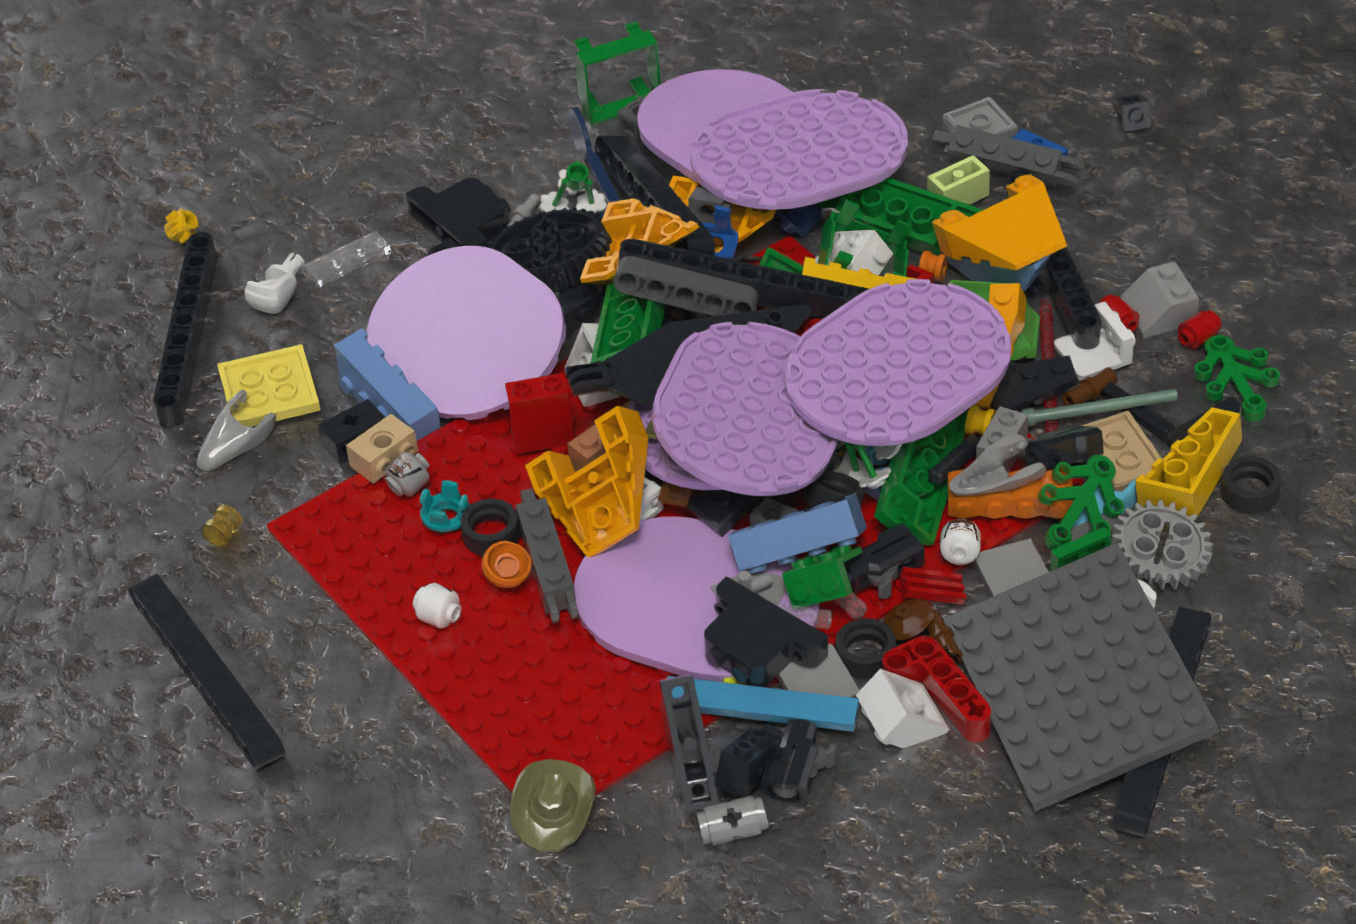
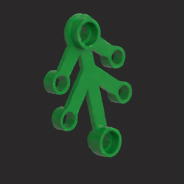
M1212 336L1205 342L1207 356L1204 361L1196 363L1194 376L1197 380L1207 381L1211 379L1213 368L1217 362H1221L1224 367L1215 381L1207 383L1206 397L1212 401L1221 400L1224 395V389L1231 379L1243 399L1242 416L1248 421L1256 422L1262 420L1266 415V402L1262 396L1254 394L1245 377L1261 382L1266 387H1275L1279 384V370L1268 367L1262 371L1235 362L1234 358L1250 362L1254 367H1264L1268 362V352L1263 348H1254L1249 351L1235 346L1234 342L1226 336Z
M1094 455L1087 461L1086 465L1071 466L1066 462H1060L1052 470V477L1056 482L1065 483L1073 478H1087L1084 485L1057 488L1053 484H1045L1038 492V499L1045 505H1051L1056 501L1074 500L1061 522L1053 524L1044 534V542L1051 550L1071 542V528L1084 508L1086 509L1091 526L1089 532L1096 531V527H1105L1111 532L1110 524L1101 517L1094 494L1098 485L1105 502L1103 506L1105 515L1115 519L1124 511L1123 501L1115 496L1111 480L1116 475V468L1108 457ZM1059 469L1063 470L1066 476L1060 474ZM1045 491L1050 492L1051 495H1052V498L1048 497V496L1045 494ZM1110 505H1114L1117 511L1112 510ZM1057 532H1059L1063 536V538L1059 537Z

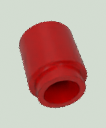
M1109 294L1099 302L1105 301L1112 311H1116L1127 329H1130L1132 332L1137 329L1140 315L1121 297Z
M1212 310L1200 311L1178 325V339L1183 346L1196 349L1204 344L1206 340L1218 334L1222 327L1221 320Z

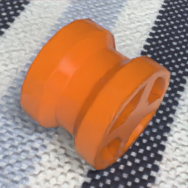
M925 250L921 255L919 268L934 273V280L943 282L948 269L947 255L940 254L936 256L931 251Z

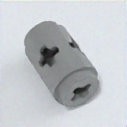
M750 795L731 800L730 802H722L704 807V811L696 812L704 845L712 843V846L732 842L735 839L760 835L762 830L769 829L761 797L753 798ZM733 814L735 819H739L737 820L738 826L731 827V824L726 822L727 815Z

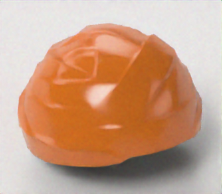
M509 541L494 543L485 551L482 557V571L486 579L495 586L504 589L517 587L527 579L532 566L531 558L522 546Z

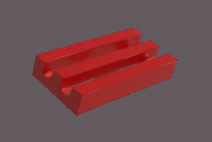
M903 567L900 572L903 594L906 598L963 605L967 598L966 593H963L965 587L961 583L963 580L962 574Z

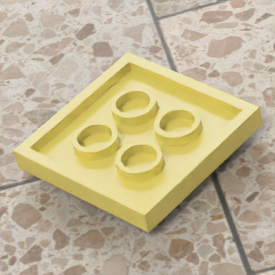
M302 344L217 364L227 402L242 389L248 393L247 400L231 413L244 426H257L264 419V416L271 412L276 415V421L321 411Z

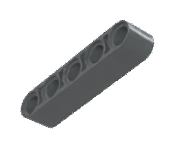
M627 256L619 261L614 277V286L619 292L711 316L756 311L759 295L749 285L634 256Z

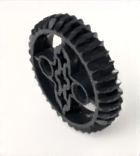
M564 207L561 210L554 208L548 212L544 210L542 213H534L533 216L523 217L520 221H514L513 225L505 226L504 231H498L497 236H493L491 242L486 244V247L497 250L511 258L547 285L554 293L560 290L564 291V289L569 287L574 288L576 284L582 283L580 277L587 259L606 257V252L611 249L609 244L612 243V238H610L602 224L603 217L600 214L590 210L586 211V209L577 210L574 207L567 210Z

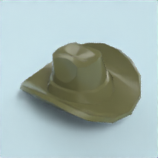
M548 759L532 762L525 767L517 778L510 803L511 825L520 841L538 852H559L575 842L586 825L593 805L596 788L593 777L582 767L567 761Z

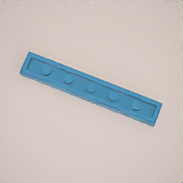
M694 679L700 712L704 714L787 723L788 720L792 719L807 720L820 728L853 732L855 729L859 698ZM680 686L672 690L674 698L681 697L684 694V689Z

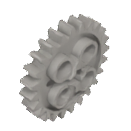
M1147 500L1144 508L1140 504L1135 503L1133 511L1126 508L1123 516H1118L1111 533V545L1118 543L1131 569L1137 574L1136 578L1139 580L1147 579V584L1150 587L1154 582H1158L1161 590L1164 589L1166 583H1170L1173 589H1177L1179 581L1186 587L1189 585L1190 579L1197 581L1200 573H1205L1212 557L1213 543L1209 542L1211 533L1203 532L1206 524L1195 523L1197 514L1189 517L1185 515L1186 507H1183L1180 511L1175 510V502H1172L1169 508L1164 507L1162 500H1159L1157 506H1153L1150 500ZM1164 525H1168L1169 531L1159 564H1155L1153 561Z

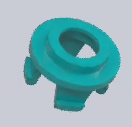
M442 481L441 493L431 496L428 489L422 491L419 499L420 504H422L420 511L421 520L429 529L437 532H450L461 528L460 518L470 504L467 495H460L457 482ZM442 510H453L457 515L449 520L446 512Z

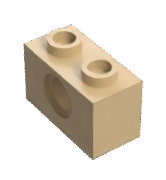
M392 414L346 445L350 467L373 484L383 476H386V467L401 453L409 452L414 455L418 452L415 430Z

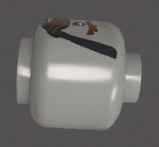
M403 452L386 467L387 477L384 480L396 495L411 497L428 483L430 476L427 469L430 465L419 453L414 456L409 452Z

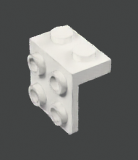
M875 230L838 231L834 233L833 248L828 266L830 262L834 261L841 250L854 255L846 269L859 271V268L869 269L874 275H879L893 253ZM819 255L815 258V263H818Z
M1105 301L1095 305L1101 318L1100 343L1096 348L1085 350L1077 347L1071 335L1054 341V349L1061 357L1070 355L1079 380L1085 377H1093L1106 367L1114 370L1132 363L1133 346L1135 345L1134 334L1123 325L1118 313L1112 311Z

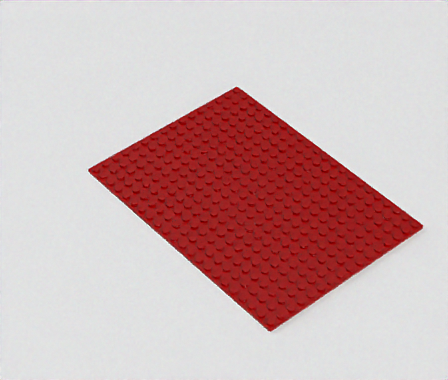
M785 237L768 246L804 265L805 257L816 258L792 237ZM767 248L750 257H763ZM757 305L756 310L762 309L763 306ZM569 357L558 362L549 375L564 373L565 375L564 367ZM565 375L570 397L574 438L595 425L594 421L616 406L621 407L630 400L621 396L592 406H583L579 396H573L572 389ZM990 405L989 408H980V409L986 411V410L992 409V408H991V405ZM504 408L488 413V417L466 420L465 418H457L417 440V453L422 455L429 463L430 467L427 471L430 478L428 483L411 497L396 495L384 480L387 475L373 484L358 473L267 524L268 532L511 794L520 773L532 762L553 759L567 761L582 767L594 779L596 796L669 751L660 706L662 696L659 680L667 679L668 676L678 677L680 675L624 658L605 649L582 626L578 617L571 618L568 609L559 610V622L552 623L549 613L544 612L532 570H530L527 579L517 587L506 589L497 587L486 579L482 571L483 556L468 550L463 543L461 528L450 532H437L426 527L421 520L420 511L422 504H420L419 499L422 491L428 489L431 496L441 493L442 481L444 480L457 482L460 495H467L470 505L479 500L494 498L506 501L516 510V504L522 503L520 491L531 488L536 500L540 499L534 491L525 465L546 451L569 456L568 446L516 454L510 429L509 409L504 410ZM1027 433V438H1033L1029 433ZM965 434L963 440H965L969 436V434ZM856 450V452H855L856 458H858V459H860V460L862 461V458H861V456H860L858 450ZM976 454L958 470H964L976 460ZM1018 456L1009 473L1027 467L1026 461H1022ZM890 460L885 465H873L874 470L883 466L888 467ZM1073 478L1072 486H1081L1084 479ZM805 487L796 491L795 509L798 511L809 507L804 501ZM864 493L861 511L867 529L855 537L857 542L850 544L851 548L861 546L862 549L876 542L878 534L888 529L874 517L878 500ZM948 495L935 542L930 546L923 545L925 549V564L917 569L957 573L971 564H952L945 560L941 554L940 537L943 527L954 519H963L948 515ZM663 504L664 509L653 517H687L698 519L684 508ZM442 510L446 512L449 520L457 515L453 510ZM551 513L574 584L578 568L586 555L567 533L568 529L562 521L556 519ZM743 515L731 529L740 530L751 526L749 523L750 515ZM978 515L964 519L970 520L979 528L981 533V552L999 547L1046 517L1040 515L1025 519L1009 515L994 519ZM497 520L484 521L478 524L473 531L485 535L495 534L502 531L508 524ZM520 535L517 544L524 548V544ZM833 543L825 546L827 551L823 552V554L829 552L832 547H838V544ZM808 552L796 554L799 559L805 558L804 556L808 555ZM900 577L893 580L891 596L886 599L878 597V587L869 586L857 593L819 603V620L816 629L828 635V644L832 643L835 648L836 635L841 627L848 622L860 618L879 621L887 616L896 605L914 598L904 597ZM431 583H437L455 591L460 599L459 605L462 609L458 620L454 623L451 622L449 626L442 629L419 620L413 608V600L417 591ZM775 677L765 687L771 688L775 684L779 683L778 678ZM701 713L703 727H708L724 716Z

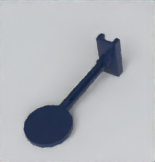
M576 107L570 108L568 116L569 125L582 160L588 161L607 202L620 201L599 157L591 147L589 133L581 112ZM605 212L598 213V214H600L601 217H603Z

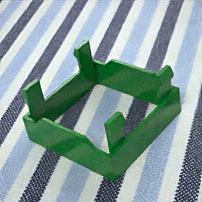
M637 21L624 25L625 30L629 34L628 37L592 47L586 36L573 40L579 52H576L577 63L575 64L578 95L581 101L582 114L590 126L617 118L619 110L640 96L645 98L653 89L661 85L658 43L650 30L642 31ZM646 48L651 90H649L641 76L628 81L636 95L600 105L593 93L589 92L587 66Z
M847 199L839 213L831 212L822 228L818 264L828 265L833 248L834 233L838 231L875 230L892 251L893 256H895L894 268L891 274L906 277L909 250L906 249L907 240L904 238L910 230L911 224L898 220L891 233H887L852 219L859 208V204ZM840 250L833 263L842 264L841 268L846 269L854 255Z

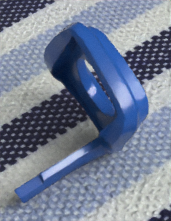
M716 205L715 212L713 213L716 224H702L711 233L713 238H718L724 243L723 248L719 252H714V256L733 259L738 245V234L731 225L730 209Z

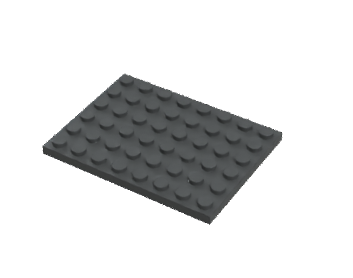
M1118 543L943 618L946 626L950 627L955 634L953 639L964 655L961 657L962 662L975 688L991 707V722L1035 812L1219 732L1217 723Z

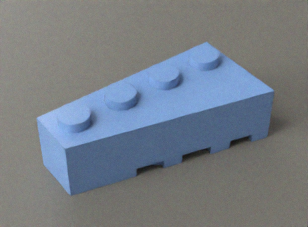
M363 328L334 345L340 376L338 382L346 394L350 393L357 399L358 403L369 399L385 417L390 414L397 417L415 430L416 441L441 428L438 407L414 382L410 385L408 384L406 376L397 364L392 367L384 358L385 352L378 344L372 347L368 343V334Z
M853 493L845 496V499L840 502L828 501L810 508V511L805 512L801 510L780 517V520L775 521V519H771L734 531L728 535L739 571L748 569L749 573L752 574L767 569L766 563L778 560L779 565L795 561L797 560L796 554L806 551L808 556H813L827 551L825 546L837 543L838 547L857 542L855 537L859 536L867 527L857 495Z

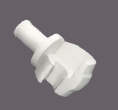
M290 253L282 265L273 264L266 270V280L259 283L249 281L245 288V299L249 305L265 313L275 314L281 312L297 287L295 275L304 266L303 258L298 254L295 256V253Z

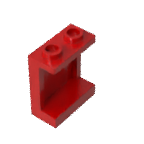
M564 373L505 383L511 420L510 429L516 454L566 446L567 443L574 439L570 397Z

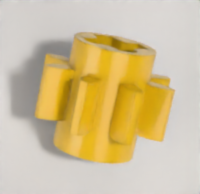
M180 208L177 212L173 210L165 217L168 221L164 226L165 233L172 241L183 244L188 241L192 234L197 233L195 229L199 227L198 219L191 211Z

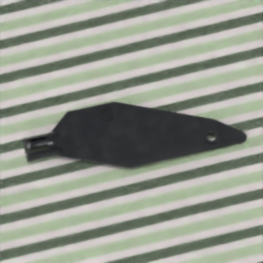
M800 304L669 322L603 362L567 366L565 368V375L572 389L573 396L612 391L639 404L653 403L657 390L677 349L691 334L709 329L710 325L731 322L733 325H747L748 322L762 323L795 334L811 315L812 310L808 305Z

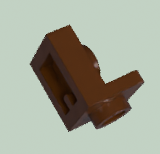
M663 481L658 500L662 504L687 508L690 499L701 493L702 490L685 488Z

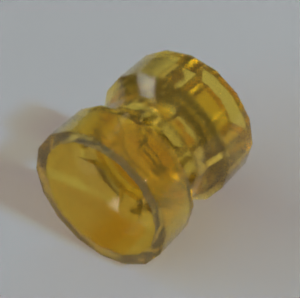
M221 504L213 512V518L207 520L201 529L203 536L210 543L218 547L226 546L232 539V533L237 532L243 524V518L236 509L229 505Z

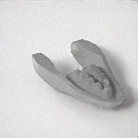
M243 389L240 390L224 405L207 434L198 454V468L204 472L214 470L238 455L261 444L272 432L276 415L273 412L266 414L264 419L255 428L242 425L231 414L241 403L247 400L248 393Z
M1009 435L998 439L988 446L972 464L950 481L949 488L958 496H974L1010 491L1040 479L1045 474L1046 468L1043 463H1035L1021 469L1010 477L1003 466L1004 461L1022 452L1027 447L1028 442L1023 435Z

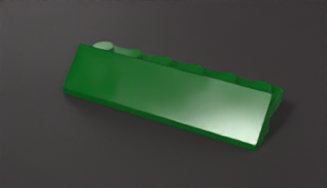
M886 178L873 186L817 203L822 209L834 208L840 211L846 199L857 203L859 208L854 214L853 219L887 233H891L898 220L911 224V228L904 238L907 240V248L921 253L925 250L931 251L936 256L944 253L940 250L932 221L940 218L941 214L950 210H958L968 217L983 211V209L891 178Z
M614 282L608 283L590 363L603 362L661 328L666 304L624 294L615 288Z
M967 410L936 432L924 438L902 444L898 453L890 459L888 468L891 469V472L885 478L886 482L882 486L874 517L887 528L903 523L911 531V535L914 534L922 545L930 546L934 544L948 495V478L942 484L936 485L934 482L928 481V476H930L929 470L963 441L968 414Z

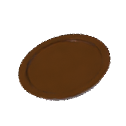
M923 599L906 600L896 605L887 614L884 623L892 629L896 641L906 640L918 635L928 627L934 617L935 609L929 601Z

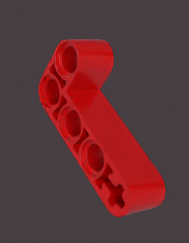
M919 636L884 654L882 659L883 670L923 684L928 694L964 738L971 742H981L990 736V705L934 638Z

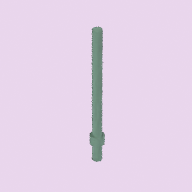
M1176 389L1036 411H1034V408L1021 410V413L1028 414V427L1036 426L1037 422L1177 401L1178 396Z

